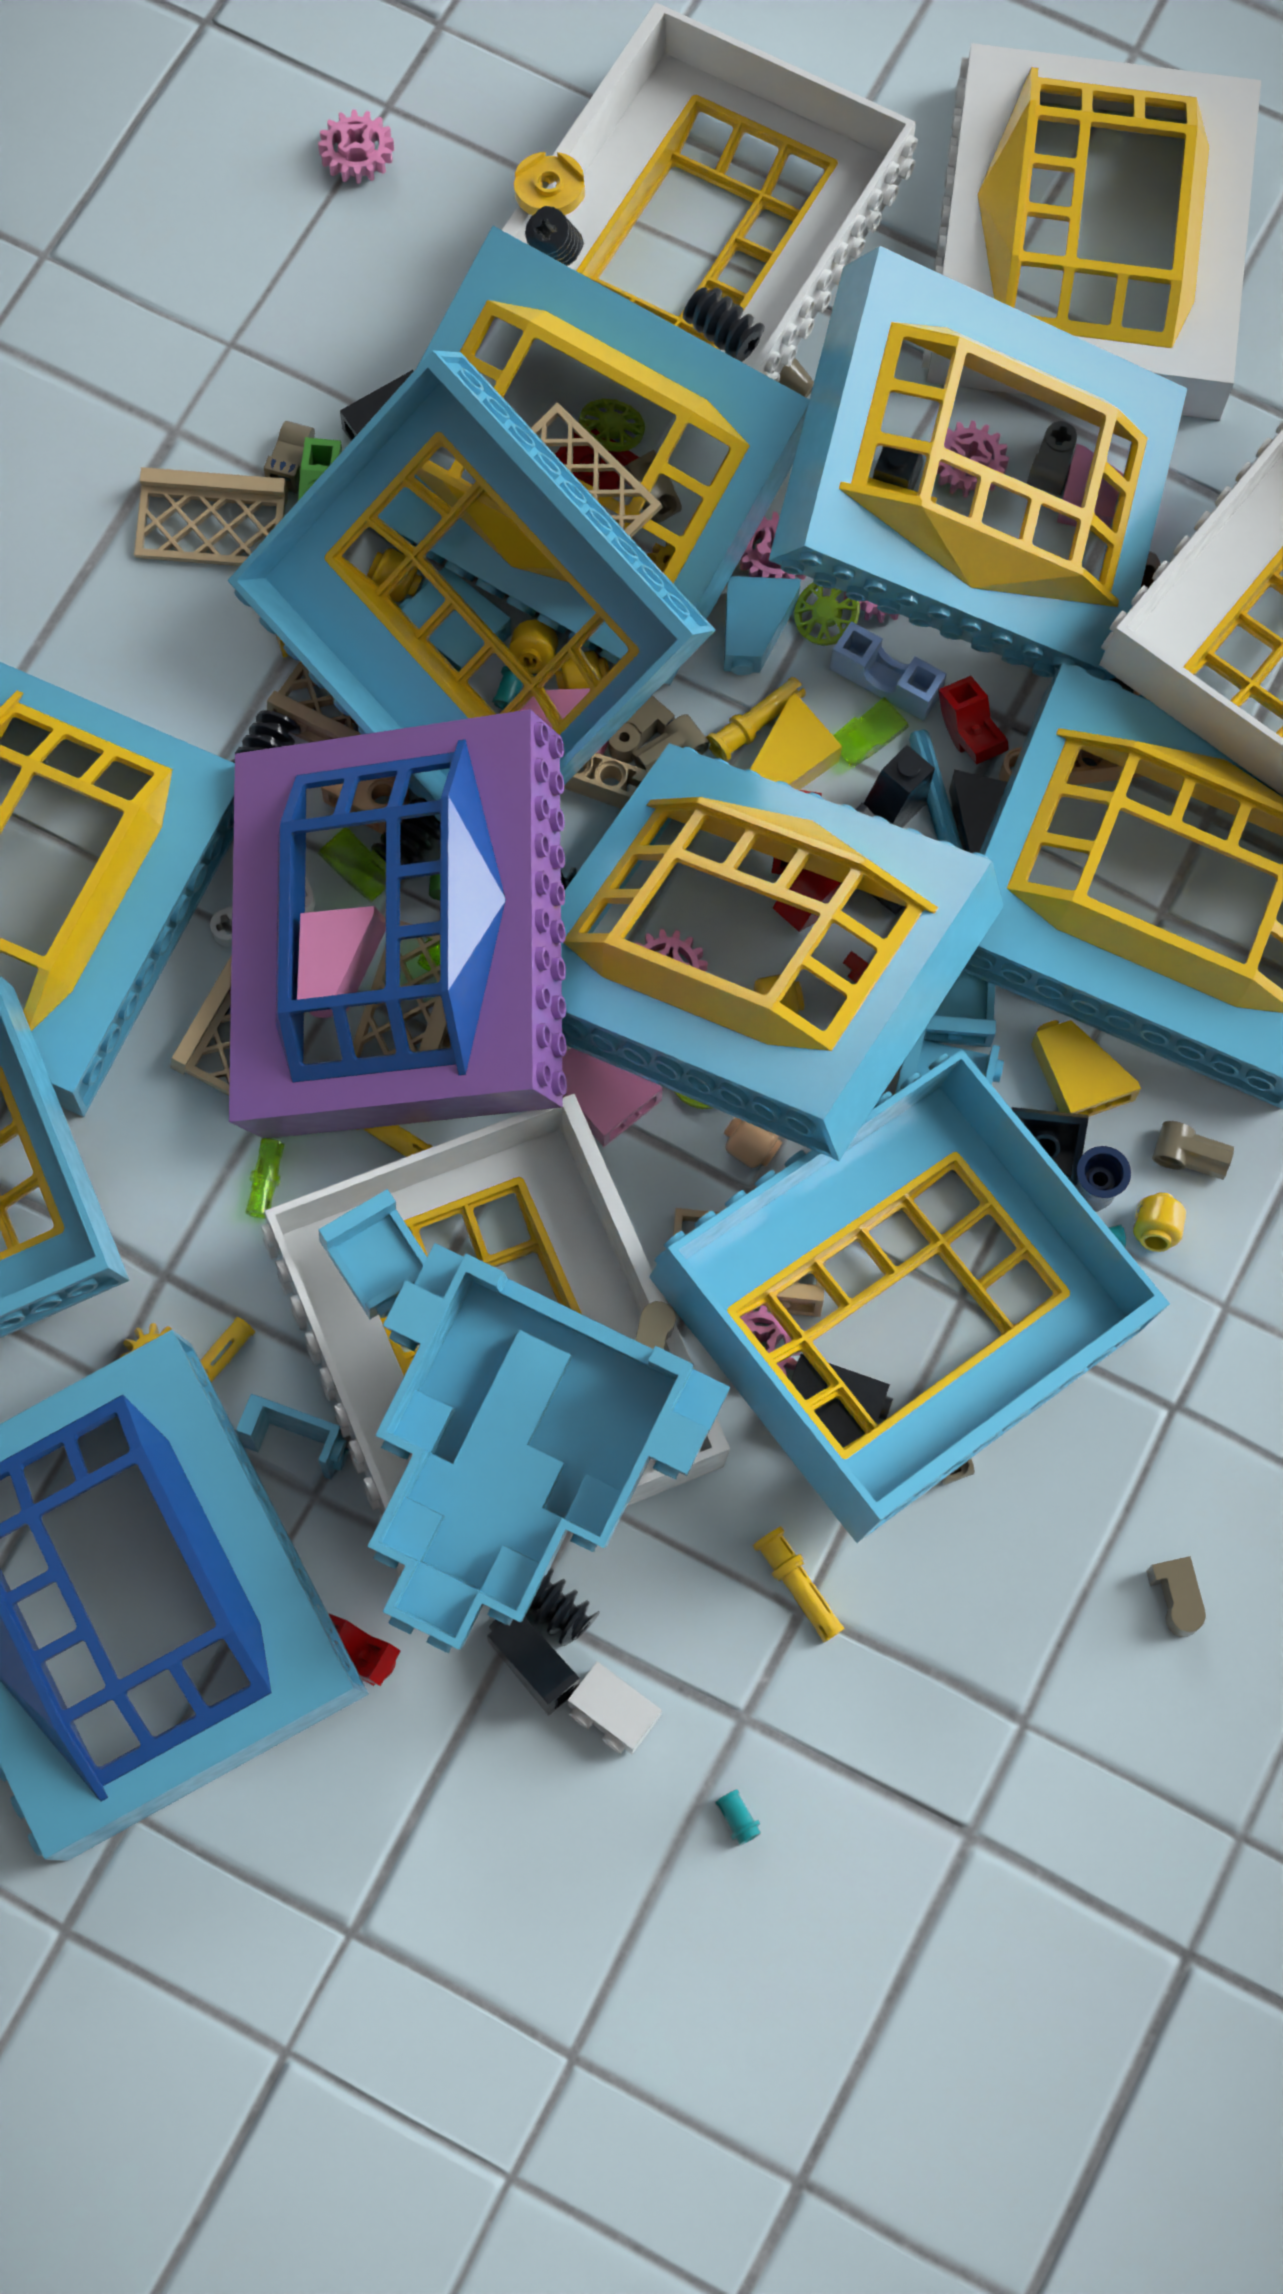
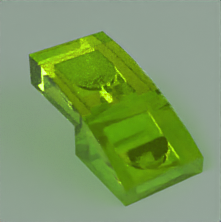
M883 697L859 719L854 717L833 736L842 745L841 757L853 768L889 744L909 727V724L893 705Z
M344 827L319 850L318 854L327 864L371 903L386 890V862L374 850L370 852L348 827Z

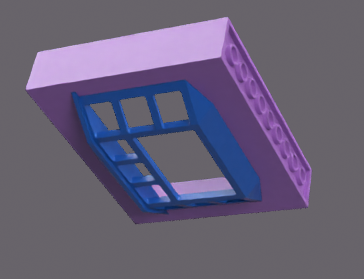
M531 709L235 754L229 1081L230 1123L263 1139L563 1107V1095L567 1090V1081L562 1071V1057L566 1054L567 1045L562 1033V1018L566 1016V1003L562 996V980L566 977V967L561 957V943L565 941L566 932L564 923L561 920V905L565 903V890L561 883V868L565 865V855L560 845V831L564 830L565 820L560 809V794L564 792V779L560 772V758L564 755V744L561 736ZM449 769L439 800L403 805L412 774ZM396 776L386 807L350 813L358 782ZM343 784L332 815L306 819V789ZM441 814L440 859L437 861L400 865L401 821L408 818ZM386 822L385 988L297 1000L300 913H305L306 833ZM440 874V920L400 926L401 880ZM440 935V981L437 983L400 987V942L404 939ZM441 996L451 1048L412 1052L409 1049L401 1002ZM386 1003L396 1054L357 1058L346 1009L348 1007ZM331 1009L342 1060L304 1064V1013Z

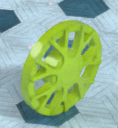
M602 398L589 402L582 409L578 422L608 451L620 452L635 448L642 441L645 432V423L640 413L631 405L617 399ZM599 408H605L607 411L602 412ZM614 409L620 410L623 413L614 412ZM589 415L599 418V420L586 419L585 417ZM633 419L636 423H629L626 420ZM597 428L600 434L596 436L591 430ZM625 430H628L637 436L635 438H632L627 433H625ZM618 438H619V441H620V442H610V439H618Z
M812 582L802 591L796 602L794 618L797 629L804 638L816 645H834L838 642L851 621L857 624L860 615V602L847 598L839 603L835 599L843 592L842 590L832 588L830 596H823V587ZM814 593L818 599L813 605H810L806 600ZM842 609L852 610L849 621L841 619ZM812 611V618L803 622L802 613ZM816 623L821 625L817 638L810 635ZM837 624L840 633L831 637L828 627Z

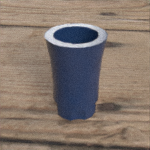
M1108 1146L1091 1148L1081 1156L1078 1162L1077 1179L1074 1186L1092 1209L1098 1212L1109 1206L1114 1198L1127 1188L1131 1179L1130 1164L1127 1158L1115 1148Z

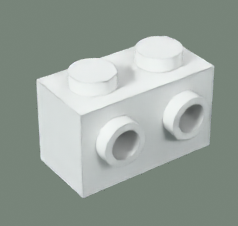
M598 1661L568 1699V1706L573 1709L569 1715L586 1729H589L591 1725L598 1728L605 1734L602 1741L619 1754L624 1749L633 1754L662 1713L659 1707Z

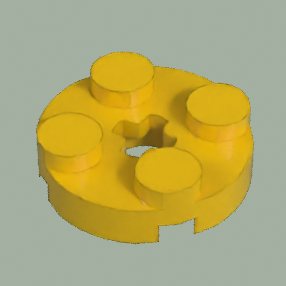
M538 152L525 158L516 168L513 183L515 200L526 213L532 216L544 206L554 207L564 215L573 212L585 198L583 170L580 164L567 154L557 152V156H546V152ZM546 181L548 184L554 182L557 184L555 188L545 189L542 183Z

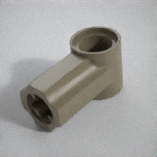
M684 714L671 721L663 730L662 735L633 752L632 759L636 767L650 771L669 743L681 748L690 747L703 755L710 747V742L688 714Z
M1165 1121L1162 1124L1152 1160L1165 1168L1174 1170L1188 1168L1224 1180L1233 1158L1234 1146L1197 1135L1192 1127L1184 1123Z

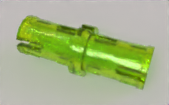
M262 1138L260 1140L255 1170L251 1171L249 1178L252 1185L245 1210L246 1214H250L249 1216L266 1219L265 1210L272 1207L275 1188L280 1185L281 1176L278 1174L281 1157L285 1148V1143H281L279 1140L272 1138Z

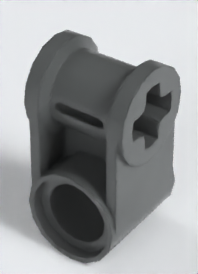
M1058 421L1052 423L1047 428L1039 453L1036 454L1026 484L1059 496L1061 495L1077 441L1076 429L1071 424ZM1056 442H1061L1062 446L1057 445Z

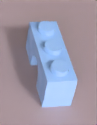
M851 621L833 648L829 669L924 721L939 698L938 689L944 687L947 674L915 656L910 664H903L894 660L882 648L883 638Z

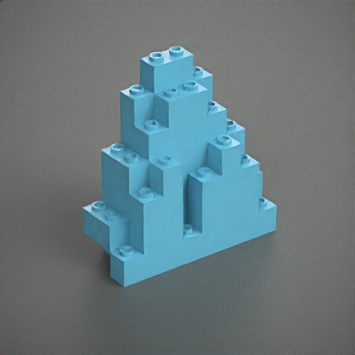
M434 1243L415 1283L413 1284L405 1280L383 1324L384 1327L391 1331L389 1339L414 1352L417 1346L420 1345L375 1435L384 1440L381 1446L382 1449L406 1460L410 1453L413 1454L367 1546L376 1551L373 1557L375 1560L394 1569L397 1568L399 1563L405 1565L383 1610L384 1613L391 1616L388 1623L408 1634H411L413 1629L416 1628L429 1635L426 1641L428 1644L449 1653L452 1647L458 1650L462 1649L483 1605L490 1607L487 1613L488 1616L510 1626L513 1619L522 1622L568 1531L574 1533L570 1540L571 1542L591 1552L595 1551L597 1545L606 1548L650 1459L656 1461L653 1466L654 1470L676 1480L679 1473L688 1476L730 1390V1386L693 1369L692 1363L662 1348L655 1346L652 1349L508 1279L504 1271L467 1253L463 1257Z

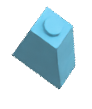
M730 577L727 582L724 671L733 672L736 675H749L761 672L795 609L799 598L801 579Z

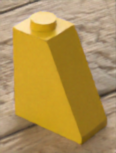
M795 693L786 703L750 770L757 772L766 779L775 782L783 781L792 788L801 790L840 761L842 745Z
M1053 1020L1041 1025L1037 1029L1038 1031L1034 1035L1031 1046L1059 1112L1085 1114L1090 1117L1136 1100L1141 1090L1139 1082L1072 1020L1060 1024L1058 1020Z

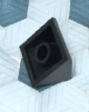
M1011 1107L1012 1111L1074 1185L1077 1179V1165L1083 1155L1089 1116L1085 1114Z

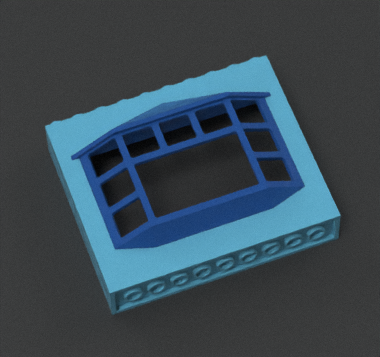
M174 1330L168 1331L0 1424V1481L11 1476L21 1507V1511L18 1514L0 1523V1539L25 1525H29L48 1565L46 1572L13 1590L10 1589L0 1568V1778L4 1782L8 1781L14 1793L10 1797L11 1804L17 1815L21 1819H26L31 1833L28 1834V1839L38 1856L43 1855L44 1859L69 1861L369 1695L196 1351L190 1342ZM118 1417L130 1448L129 1452L88 1474L77 1442L78 1438ZM64 1446L75 1476V1482L34 1504L24 1474V1468ZM138 1465L216 1622V1626L137 1671L119 1679L42 1522V1516L130 1467ZM57 1583L77 1627L70 1633L39 1649L17 1603L49 1585ZM224 1639L249 1679L250 1684L214 1705L208 1706L184 1669L182 1662ZM84 1641L104 1680L105 1688L67 1708L46 1665V1661ZM165 1670H169L193 1708L195 1715L158 1736H152L128 1698L127 1692ZM113 1700L137 1737L140 1745L99 1767L90 1756L74 1721Z

